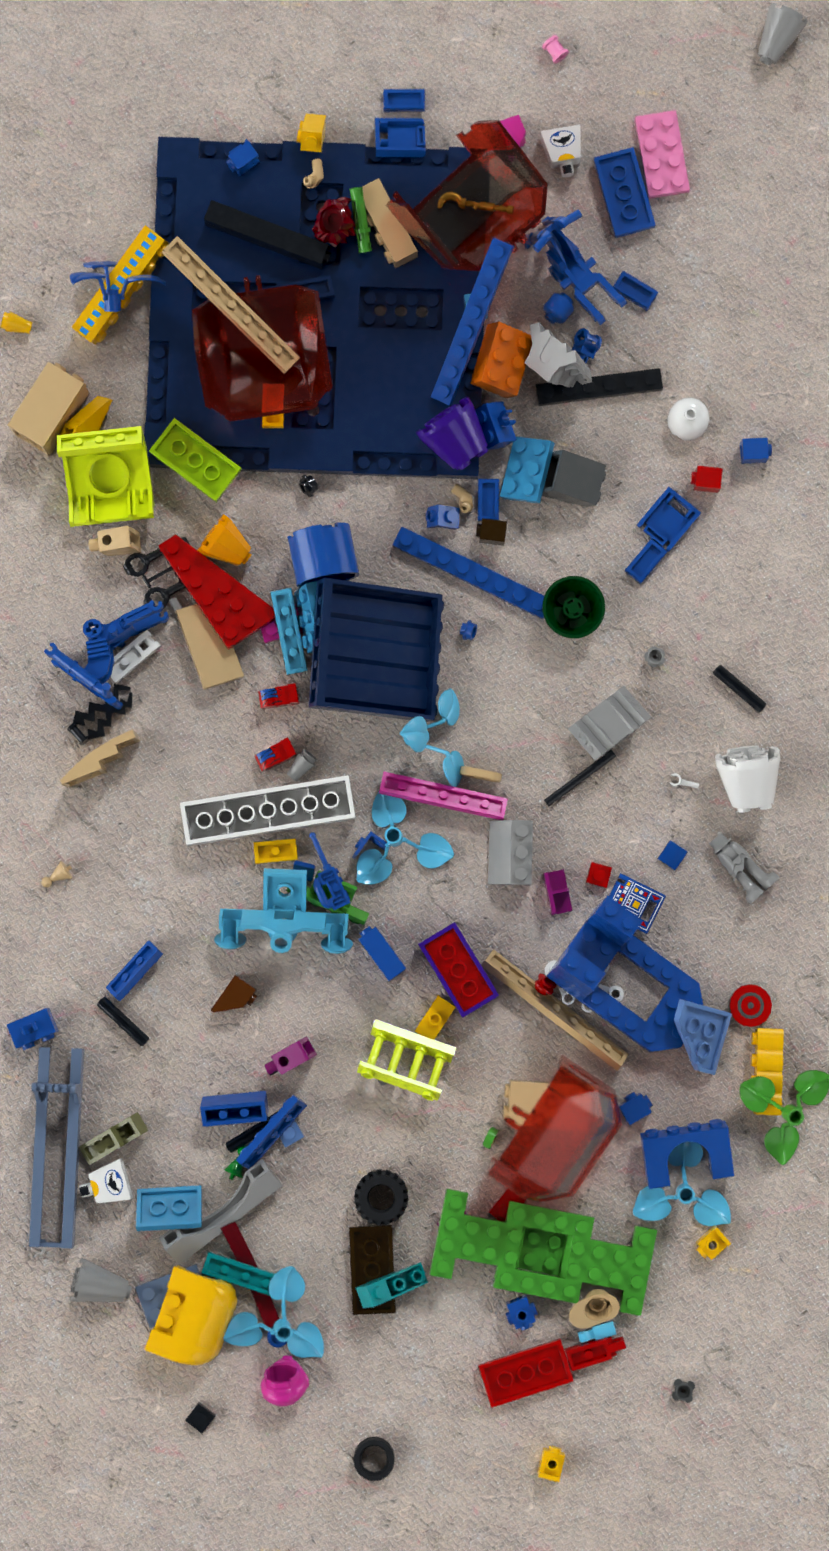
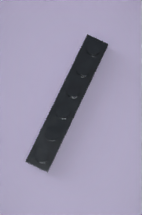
M660 368L592 377L591 383L582 385L576 381L574 386L570 388L549 382L536 384L538 406L663 390Z

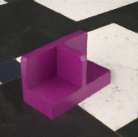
M564 869L543 873L551 915L573 911Z

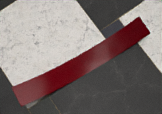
M236 1222L220 1228L236 1260L257 1267ZM250 1289L264 1324L268 1327H273L274 1323L280 1318L271 1296Z

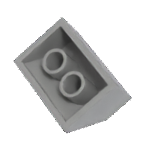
M490 821L488 885H532L533 821Z

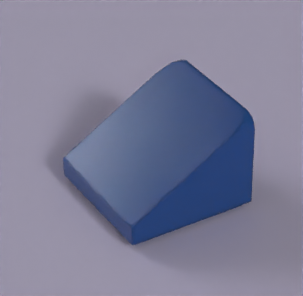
M670 840L657 859L673 870H676L688 852Z
M294 861L293 870H307V881L311 882L314 878L316 866L301 861Z

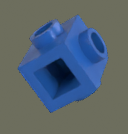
M526 1294L506 1302L509 1312L505 1314L510 1325L514 1324L515 1328H521V1331L533 1327V1323L536 1322L535 1315H538L534 1302L529 1303ZM521 1311L525 1312V1315L519 1316L518 1314Z

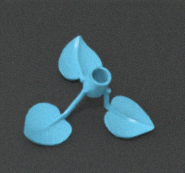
M449 688L440 695L438 700V710L442 717L440 721L427 725L426 720L422 716H416L405 725L399 734L404 738L405 744L410 745L415 752H422L426 748L444 754L446 756L443 760L444 774L450 785L457 787L462 778V775L459 774L460 768L464 766L461 754L458 751L450 753L449 751L427 745L429 741L427 729L445 722L452 726L459 718V701L455 692Z
M378 792L372 806V818L378 827L384 828L390 825L385 831L387 843L385 844L386 847L383 855L376 849L366 850L360 855L357 861L356 880L358 883L366 885L377 884L386 880L393 868L392 863L385 859L390 846L397 847L402 842L419 849L417 852L419 863L430 869L438 868L452 859L454 851L448 841L438 834H424L420 839V845L403 837L402 832L397 827H394V823L402 822L406 816L407 808L401 798L379 794Z
M684 1142L677 1145L671 1151L668 1161L673 1166H681L683 1184L677 1187L676 1195L665 1196V1192L661 1187L649 1189L648 1186L644 1187L637 1195L633 1208L634 1216L648 1221L664 1219L672 1209L671 1204L667 1200L679 1199L684 1204L698 1201L694 1205L693 1213L696 1220L702 1225L730 1224V1208L721 1193L708 1189L699 1198L695 1196L694 1190L688 1185L685 1166L694 1167L699 1164L703 1157L701 1144Z
M288 1266L280 1269L270 1280L269 1294L274 1300L282 1299V1319L274 1323L273 1329L263 1323L258 1324L257 1317L254 1314L241 1312L236 1314L229 1322L223 1337L225 1342L236 1346L254 1345L262 1339L260 1328L269 1331L271 1335L275 1334L277 1340L281 1342L287 1341L289 1351L297 1357H323L324 1343L319 1329L312 1323L302 1322L295 1330L291 1328V1324L286 1318V1300L289 1302L297 1301L303 1296L305 1291L303 1277L295 1267Z

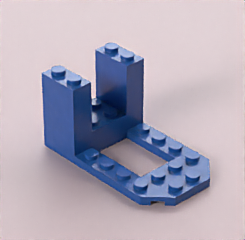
M607 895L589 915L546 977L649 1053L679 1049L682 1047L683 1041L674 1022L679 999L703 1005L700 984L635 937L634 933L643 920ZM617 952L668 988L646 1021L597 986L606 974L604 970Z

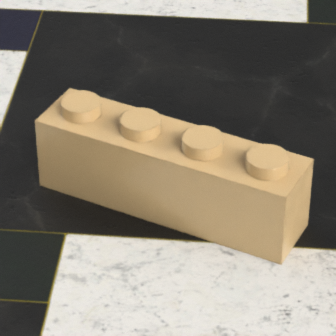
M378 178L362 186L368 225L370 228L374 227L376 231L374 236L379 246H384L386 250L384 255L388 263H393L394 267L397 268L417 258L418 251L380 179Z

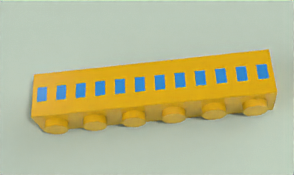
M145 225L109 274L111 289H118V293L121 294L126 278L136 275H150L156 267L155 262L159 257L162 258L164 256L161 252L169 243ZM105 280L103 284H104L105 291H106L107 287H106V280ZM142 280L127 285L124 294L125 299L121 300V310L130 304L132 294L140 290L144 283ZM99 288L71 328L96 345L104 340L109 326H113L117 322L119 312L104 311L103 294L101 288Z

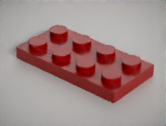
M560 1338L478 1364L491 1408L574 1381Z

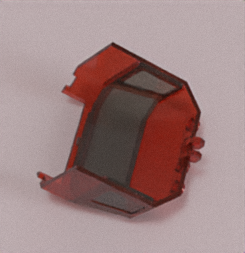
M499 120L476 121L470 126L472 130L466 134L461 131L456 135L471 155L413 209L397 191L392 195L395 198L394 201L391 199L386 204L404 229L442 268L480 271L493 238L513 245L512 253L518 250L515 242L522 244L527 242L528 239L525 233L530 228L537 227L541 223V218L545 215L548 183ZM455 192L462 198H466V201L478 203L482 201L506 207L510 205L514 206L513 214H507V212L496 210L494 212L480 210L479 208L474 210L473 207L468 206L462 209L458 206L457 202L452 200L445 202L442 208H438V201L444 193Z

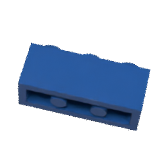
M266 1091L202 1097L200 1110L203 1127L267 1121L269 1108Z

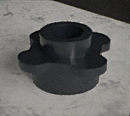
M302 475L299 483L300 489L308 497H312V493L318 490V485L311 475Z

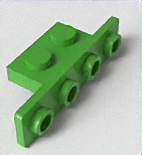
M342 881L344 889L350 897V902H352L357 887ZM313 884L311 888L307 886V901L316 907H323L314 891ZM327 884L322 885L327 899L332 898ZM351 903L336 910H333V908L328 909L331 913L349 914L348 919L355 924L364 925L369 916L368 912L351 906Z

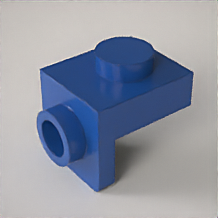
M440 504L428 507L426 513L427 528L459 529L460 509Z

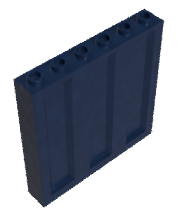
M331 578L318 580L308 708L405 720L422 716L426 722L435 720L438 711L436 696L439 692L437 676L440 672L438 660L441 652L440 633L443 629V623L441 622V613L444 609L443 594Z

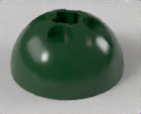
M581 576L563 577L554 582L546 591L542 604L543 616L547 625L558 635L571 639L582 638L593 633L600 626L605 615V600L598 586L589 579Z

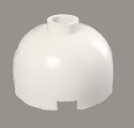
M692 397L677 401L670 408L667 417L671 433L685 441L701 437L707 430L710 421L709 411L705 404Z

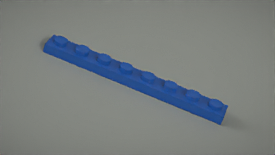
M497 238L492 239L431 398L447 405H452L514 248L513 245Z
M401 526L392 544L393 547L542 620L544 619L542 610L544 595Z

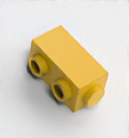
M305 113L304 121H300L297 133V142L301 143L300 151H322L325 138L326 115Z

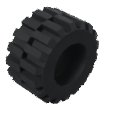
M377 1169L364 1175L360 1182H358L354 1203L356 1204L357 1212L359 1211L360 1216L369 1223H375L379 1226L381 1224L389 1225L391 1222L397 1221L404 1214L408 1204V1190L405 1182L398 1174L392 1173L390 1170ZM379 1184L387 1185L394 1193L393 1204L385 1210L375 1209L369 1202L370 1190Z

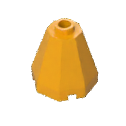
M223 514L219 518L218 524L212 527L197 551L205 556L239 566L241 562L245 565L252 555L249 553L251 547L232 520Z

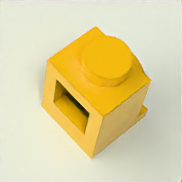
M713 1226L696 1241V1244L699 1246L696 1250L704 1259L709 1257L712 1260L731 1243L716 1226ZM711 1241L716 1242V1247L714 1249L709 1248V1243Z
M551 1445L549 1448L543 1447L537 1472L538 1477L560 1482L565 1453L561 1452V1448ZM549 1461H556V1466L549 1467Z

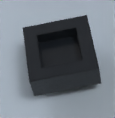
M198 1402L185 1421L202 1434L216 1415Z

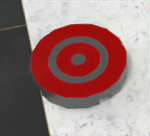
M752 984L740 986L730 997V1013H732L733 1019L742 1026H759L771 1014V998L766 990L760 986Z

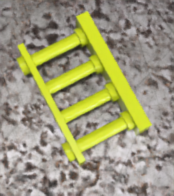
M375 1019L370 1034L375 1037V1041L367 1063L360 1061L357 1073H360L364 1078H374L420 1094L426 1100L438 1101L442 1090L436 1088L443 1065L445 1062L451 1063L456 1048ZM386 1040L396 1045L387 1070L375 1066L383 1041ZM406 1047L416 1052L408 1077L395 1073L403 1049ZM424 1055H430L436 1059L428 1085L416 1081Z

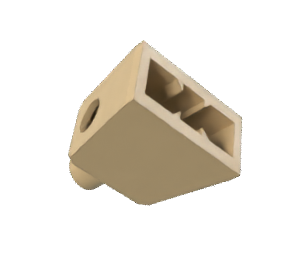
M130 526L101 530L97 533L98 538L89 539L90 551H100V553L106 556L142 553L140 532Z

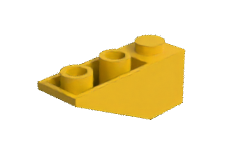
M101 396L95 397L65 423L60 435L99 431L104 417L109 411L112 399Z

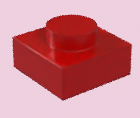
M591 862L586 883L607 888L612 867Z

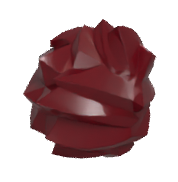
M350 198L328 199L323 207L319 209L315 225L312 228L317 240L323 243L328 242L336 247L339 243L347 244L346 237H349V235L355 236L353 227L356 225L351 218L352 213L349 209Z

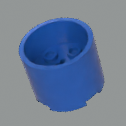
M337 522L334 523L335 527L319 524L294 531L293 537L287 536L298 588L302 587L305 583L317 582L323 578L349 581L359 576L350 524Z

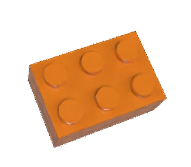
M499 321L487 324L470 384L504 398L517 396L526 367L525 361L532 347L531 335Z

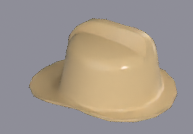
M593 1289L585 1295L584 1299L573 1305L569 1312V1320L577 1328L586 1329L613 1319L619 1312V1302L609 1292L602 1289Z

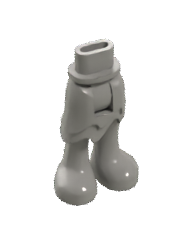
M721 832L709 844L715 850L714 854L718 856L721 864L729 872V875L734 880L736 878L744 887L746 900L749 904H752L764 891L743 872L744 867L764 890H767L780 877L774 872L765 873L761 870L742 846L731 841V838L727 839Z

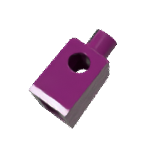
M306 1036L272 1055V1061L265 1064V1069L270 1076L277 1072L282 1075L313 1058L317 1053Z

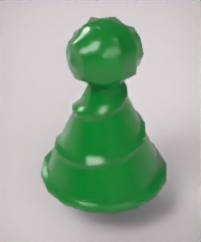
M244 1146L238 1149V1155H240L242 1149L245 1148ZM236 1159L228 1167L224 1168L226 1172L231 1173L229 1179L233 1180L235 1176L243 1178V1166Z

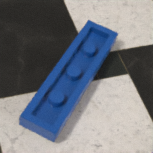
M295 1095L288 1098L283 1103V1107L269 1119V1123L255 1135L254 1140L242 1149L239 1157L236 1159L239 1164L247 1169L255 1165L307 1107V1104Z

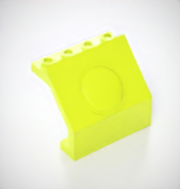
M141 426L57 435V454L63 460L68 492L70 527L154 518L155 503L147 446Z

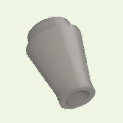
M303 749L302 752H298L287 775L297 781L315 766L314 763L317 759L307 750Z

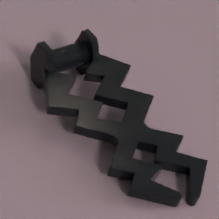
M114 684L113 696L119 700V690L130 691L131 688ZM132 692L129 693L127 701L120 698L123 707L119 710L107 702L104 705L89 702L88 713L75 711L74 721L67 730L74 735L80 742V745L86 744L91 739L104 737V727H111L112 714L126 715L125 707L132 708ZM95 711L104 712L106 720L98 719L97 731L88 729V736H85L77 727V725L85 726L84 720L95 722Z

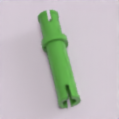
M363 187L350 188L352 210L356 225L354 233L357 236L358 252L372 251L369 238L371 230L368 227Z

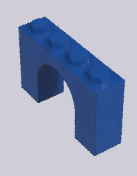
M713 1119L709 1123L704 1124L693 1122L684 1127L674 1125L664 1130L648 1129L645 1133H640L646 1182L649 1189L670 1186L668 1157L677 1145L684 1142H696L706 1148L709 1169L713 1179L734 1176L729 1129L725 1120Z

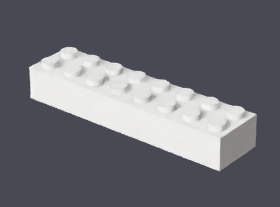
M349 775L180 803L187 846L356 819Z

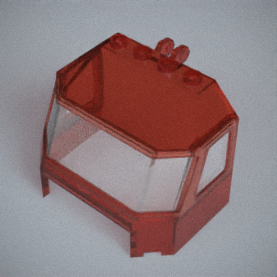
M561 1055L556 1074L531 1112L527 1113L516 1105L512 1107L515 1114L525 1118L523 1124L520 1125L511 1117H505L504 1121L518 1131L498 1160L494 1157L491 1158L487 1174L523 1199L546 1202L573 1197L622 1126L616 1091L564 1055Z

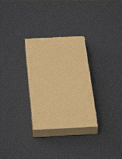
M195 604L176 610L175 613L203 690L243 678L244 674L234 647L229 650L227 649L199 606Z

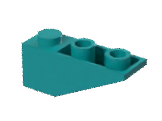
M419 1262L356 1287L363 1308H370L428 1283L422 1264Z

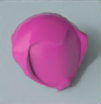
M283 1356L265 1370L264 1378L260 1384L262 1396L274 1406L284 1407L293 1405L306 1393V1389L309 1387V1378L298 1362L292 1359V1356Z

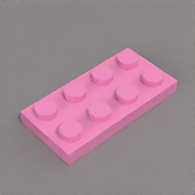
M676 110L635 116L634 120L648 199L689 193L690 187Z

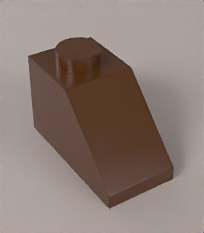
M235 975L211 1011L216 1013L244 1008L247 1004L251 1006L258 997L255 994L257 989Z

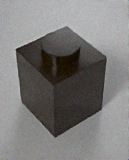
M482 518V524H477L476 536L480 537L479 543L504 546L507 521Z

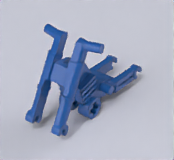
M576 210L566 217L547 216L541 221L546 226L544 229L536 233L525 234L519 239L520 242L524 243L526 249L533 245V249L538 253L547 244L549 250L546 254L551 264L548 270L552 277L564 290L571 285L575 289L574 298L591 315L595 322H598L599 325L603 324L606 321L605 318L584 294L596 284H599L621 308L627 304V301L601 273H592L590 271V268L596 264L595 259L590 257L585 262L579 248L561 231L567 225L581 218V212Z
M151 600L149 603L122 615L109 624H101L96 619L86 621L83 625V632L89 641H86L88 664L85 668L81 667L76 660L73 661L60 651L54 643H50L52 651L45 649L44 652L48 657L52 658V664L71 676L73 681L79 682L94 695L119 710L123 707V703L113 696L111 686L106 682L111 677L113 664L115 663L113 650L116 647L123 648L125 641L131 636L144 632L160 623H166L169 620V614L165 611L164 616L160 617V612L164 608L163 603L159 601L158 606L155 607L154 601Z

